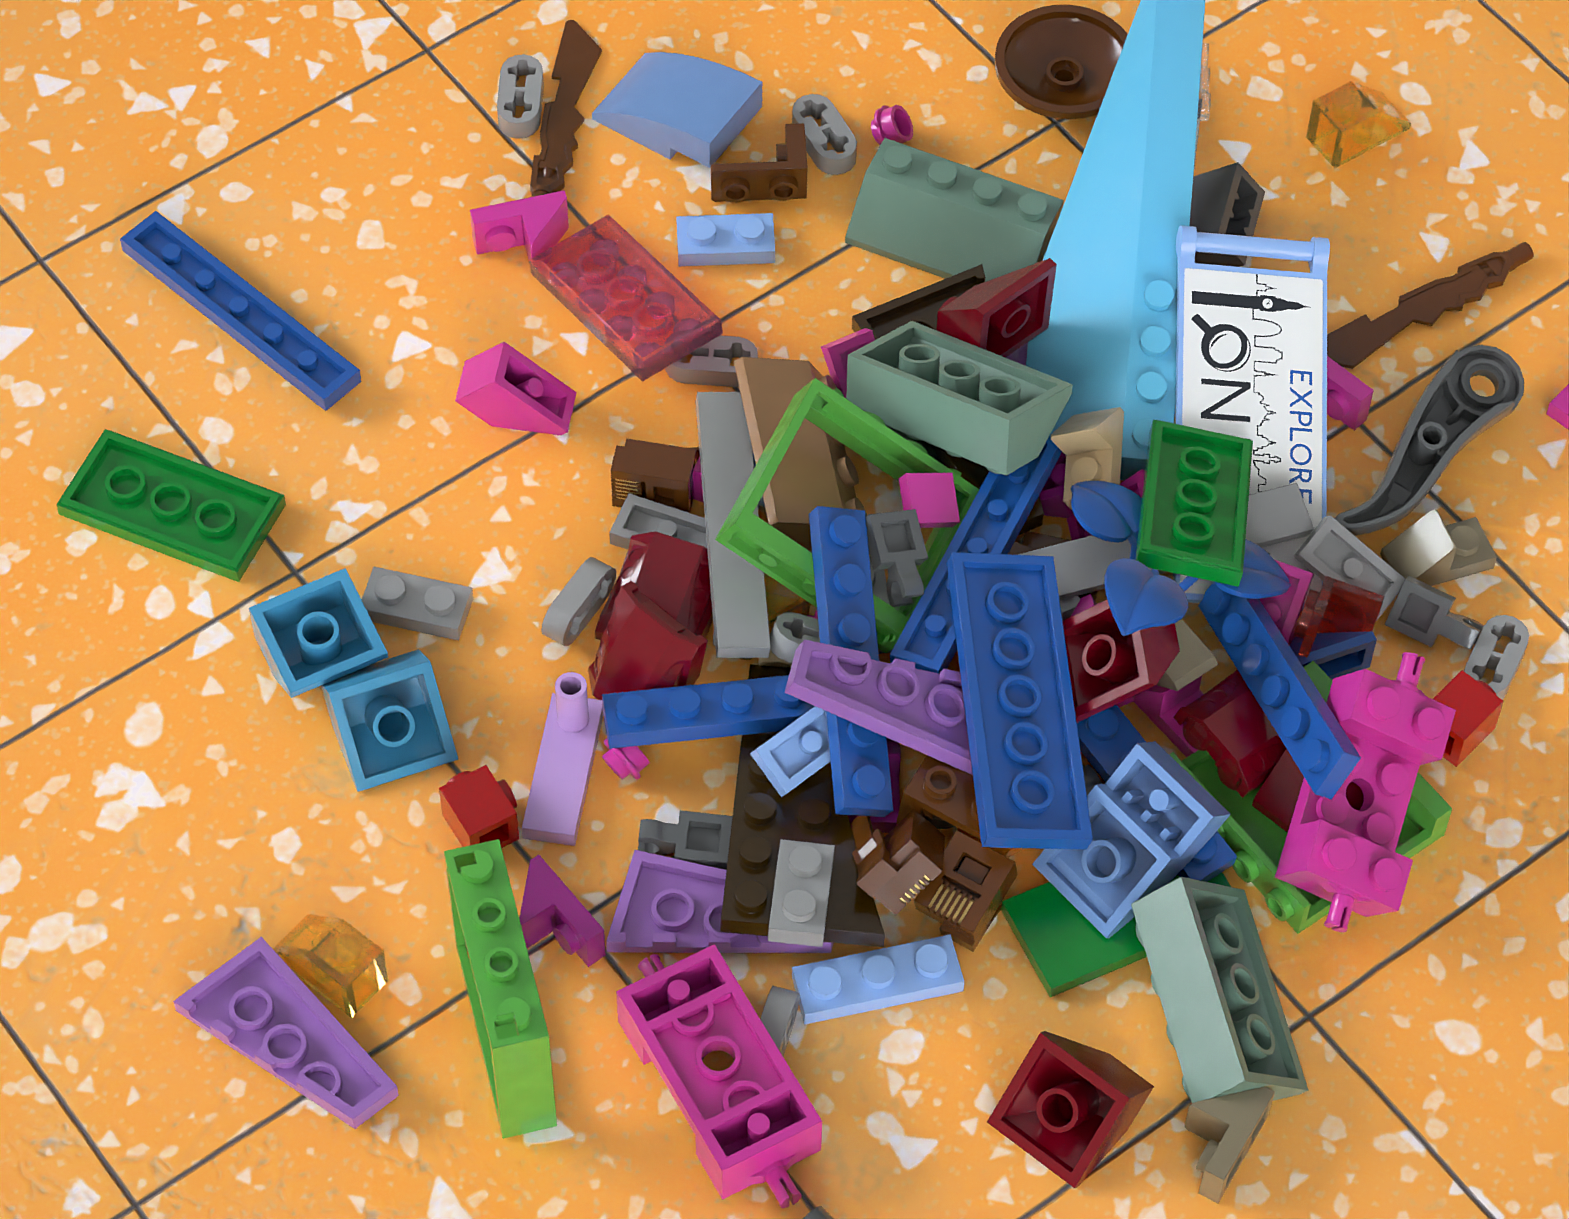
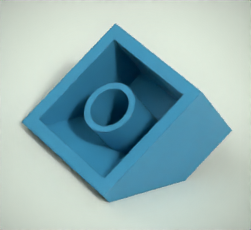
M346 568L249 608L254 637L274 678L291 698L388 658V652Z
M419 649L371 664L321 685L335 735L358 792L458 760L431 662Z

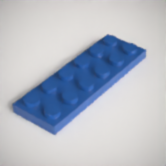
M952 552L947 561V571L982 847L1087 850L1093 837L1054 557Z

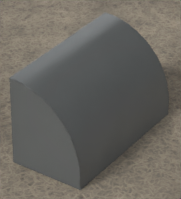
M1239 162L1193 176L1189 226H1195L1197 232L1253 237L1265 191ZM1195 252V263L1240 267L1244 266L1247 260V256Z

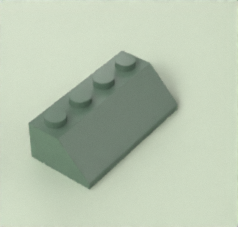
M884 138L865 172L845 236V243L945 279L982 264L986 282L1043 260L1064 200Z
M910 321L848 354L846 399L860 409L876 414L885 422L886 426L905 433L907 437L913 440L925 441L946 450L951 456L963 457L985 466L992 473L1007 476L1039 456L1072 394L1073 384Z
M1180 877L1132 903L1131 907L1137 923L1136 935L1147 955L1152 972V987L1160 998L1167 1021V1036L1176 1050L1183 1073V1088L1191 1102L1194 1103L1264 1086L1275 1091L1273 1101L1300 1095L1308 1091L1245 890Z

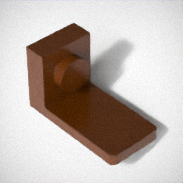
M804 123L785 124V143L776 144V162L712 164L711 200L714 202H741L749 200L786 201L790 199H806L808 167Z
M927 755L903 792L896 823L898 824L915 809L923 817L926 816L933 820L937 816L981 840L973 776Z

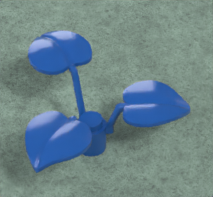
M1083 481L1072 485L1070 488L1072 492L1071 507L1080 525L1091 535L1104 541L1119 543L1128 539L1131 545L1130 558H1122L1111 562L1104 575L1106 597L1121 635L1126 636L1145 628L1166 626L1181 620L1188 609L1185 591L1199 578L1187 576L1178 584L1171 578L1159 575V571L1156 569L1150 571L1148 567L1136 560L1142 498L1130 489L1106 481ZM1247 539L1245 541L1243 575L1239 587L1214 582L1219 589L1226 593L1249 599L1278 596L1286 593L1291 586L1287 575L1278 563L1263 548Z

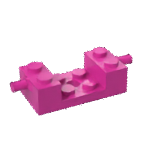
M1404 652L1402 654V661L1396 680H1389L1367 669L1333 678L1326 704L1361 756V759L1332 800L1314 794L1306 779H1303L1275 878L1331 902L1324 926L1332 928L1331 930L1347 932L1352 911L1364 917L1399 911L1413 860L1396 853V846L1419 766L1442 760L1456 712L1455 709L1428 698L1417 688L1425 658L1422 656L1418 657V654ZM1350 782L1356 783L1363 792L1364 802L1360 810L1352 808L1346 798V789Z
M715 944L666 968L657 954L650 955V962L647 957L639 963L638 968L642 971L645 978L616 991L618 1022L643 1065L651 1061L653 1062L692 1128L696 1140V1155L722 1200L753 1184L767 1182L781 1208H788L790 1201L794 1205L801 1199L802 1194L796 1188L787 1170L793 1164L821 1151L822 1120ZM719 1050L730 1054L734 1062L725 1070L714 1071L704 1065V1057L712 1051Z

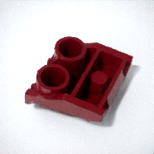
M656 531L632 535L620 574L599 617L595 629V639H602L612 615L614 600L621 587L630 580L638 585V590L692 633L706 638L713 620L707 548Z
M630 580L621 587L614 600L612 615L603 633L595 661L588 668L592 695L598 700H602V694L694 685L700 676L708 640L702 635L696 636L642 594L638 590V585Z
M1238 670L1230 674L1200 698L1186 707H1181L1173 717L1179 725L1183 724V735L1186 741L1193 748L1209 753L1216 762L1215 765L1217 766V773L1221 782L1226 787L1237 791L1242 798L1265 782L1286 750L1285 745Z

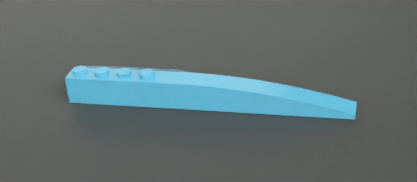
M1140 0L1043 260L1051 258L1057 264L1049 326L1045 331L1028 342L1026 366L1073 384L1072 394L1051 434L1076 414L1121 407L1124 411L1120 480L1123 481L1141 469L1145 470L1152 421L1160 420L1174 423L1178 278L1176 238L1180 225H1190L1205 0Z

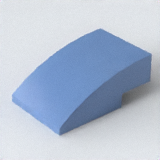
M666 52L644 53L592 112V120L670 160L679 152L710 168L762 108L763 82L738 70L699 57Z
M1156 741L1137 743L1107 782L1095 785L1087 795L1093 837L1087 850L1044 849L1032 865L1105 938H1110L1135 917L1131 904L1169 884L1231 814Z

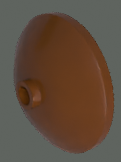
M1062 4L1040 7L1019 16L1002 32L995 52L996 74L1005 92L1019 105L1034 113L1058 119H1081L1098 115L1128 34L1113 19L1090 8Z

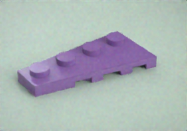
M805 639L795 650L785 689L786 694L973 775L960 672L943 669L939 674L915 669V662L896 658L892 663L872 660L867 652Z
M634 850L606 940V951L697 953L715 944L720 953H831L834 943L823 942V947L771 942L768 941V936L720 932L726 870Z
M262 937L173 1001L176 1012L354 1129L399 1096L397 1085Z

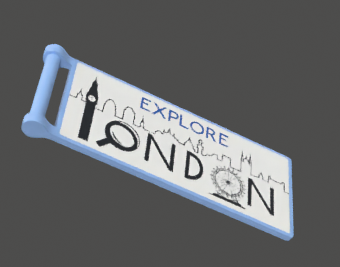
M1180 225L1176 238L1178 278L1175 424L1253 440L1249 495L1297 483L1315 529L1327 514V269L1330 254L1329 239L1312 237L1310 241L1206 233L1197 232L1195 226ZM1195 252L1308 261L1310 273L1195 263ZM1310 535L1262 547L1273 559L1311 572L1294 557L1295 553ZM1173 573V580L1178 584L1187 577ZM1315 574L1301 611L1322 612L1326 607V583ZM1198 579L1185 591L1188 602L1200 603L1204 598L1206 590L1214 581Z

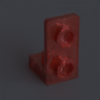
M1325 576L1320 592L1312 589L1309 590L1293 636L1303 639L1298 655L1308 658L1317 632L1373 631L1385 596Z

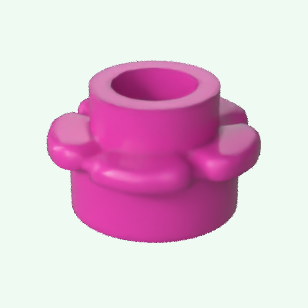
M883 105L875 111L874 119L871 122V131L879 145H881L884 138L902 144L912 139V121L902 106L894 105L889 107Z
M606 738L604 745L609 749L608 739ZM637 746L612 748L602 756L607 765L622 780L629 774L634 779H639L641 777L639 772L650 763Z

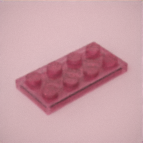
M609 214L529 260L531 274L642 382L723 334L721 319Z

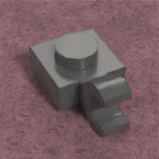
M916 509L869 514L866 517V526L873 571L888 569L887 596L892 607L911 605L913 603L912 597L924 594L923 582L916 566L921 565L928 559Z
M1411 576L1405 579L1384 624L1430 647L1435 644L1440 634L1470 650L1476 644L1484 627L1483 624L1476 620L1450 612L1456 599L1455 597Z
M680 810L678 824L643 819L640 821L638 850L661 856L675 853V859L726 870L733 816Z

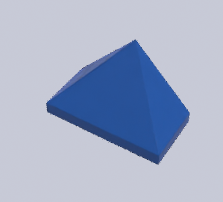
M1373 631L1296 634L1289 646L1303 667L1314 661L1333 680V678L1369 668L1377 639Z

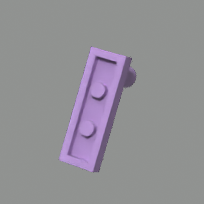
M575 672L564 673L555 682V693H552L522 824L523 839L575 846L602 725L603 710L602 700L588 698L586 680L582 675Z

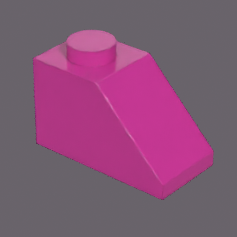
M502 342L464 362L455 402L492 427L561 436L568 433L577 392L509 344Z

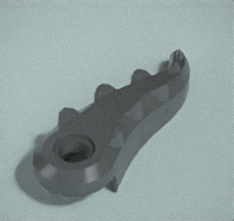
M1486 345L1466 347L1461 352L1456 350L1439 369L1416 404L1396 444L1376 493L1362 505L1342 512L1334 519L1354 536L1384 529L1409 515L1429 493L1457 453L1477 436L1515 410L1524 393V378L1519 365L1514 359L1497 347ZM1477 375L1487 377L1493 383L1495 393L1488 397L1476 394L1471 388L1470 378Z

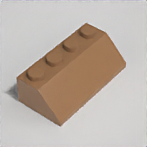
M741 357L734 360L755 463L757 464L792 398L798 391L814 378L832 390L837 388L833 379L829 375L822 376L810 361ZM805 418L763 493V500L768 523L812 553L809 513L817 506L865 510V508L856 497L854 486L859 484V477L853 462L846 454L844 444Z

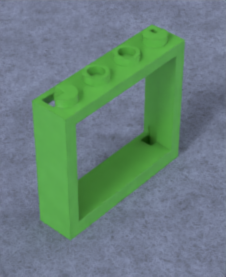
M814 378L792 398L715 540L817 607L812 553L753 514L805 418L898 482L899 478L906 473H953L960 523L954 527L933 528L925 544L928 559L921 565L916 566L925 591L979 489L960 477L961 472L947 468L929 456L923 446L914 441L904 439L888 428L879 416L863 411L844 398L839 389L835 388L832 390ZM873 594L878 649L887 653L894 648L921 596L912 597L913 603L911 605L892 607Z
M497 839L444 851L456 949L502 1138L556 1127L557 1118L549 1034L500 841Z

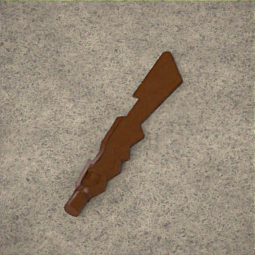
M568 20L565 23L552 72V79L560 80L555 101L545 103L540 130L541 152L540 155H534L530 183L532 197L559 192L565 187L564 174L573 166L572 152L578 149L574 133L585 121V118L575 108V105L602 53V49L574 20Z
M1522 242L1507 251L1492 252L1459 266L1458 273L1455 275L1436 279L1399 296L1398 307L1370 321L1367 314L1327 334V356L1340 366L1353 369L1412 322L1433 326L1444 311H1462L1464 304L1480 301L1487 289L1502 286L1509 272L1533 259L1534 253L1531 246L1527 242Z

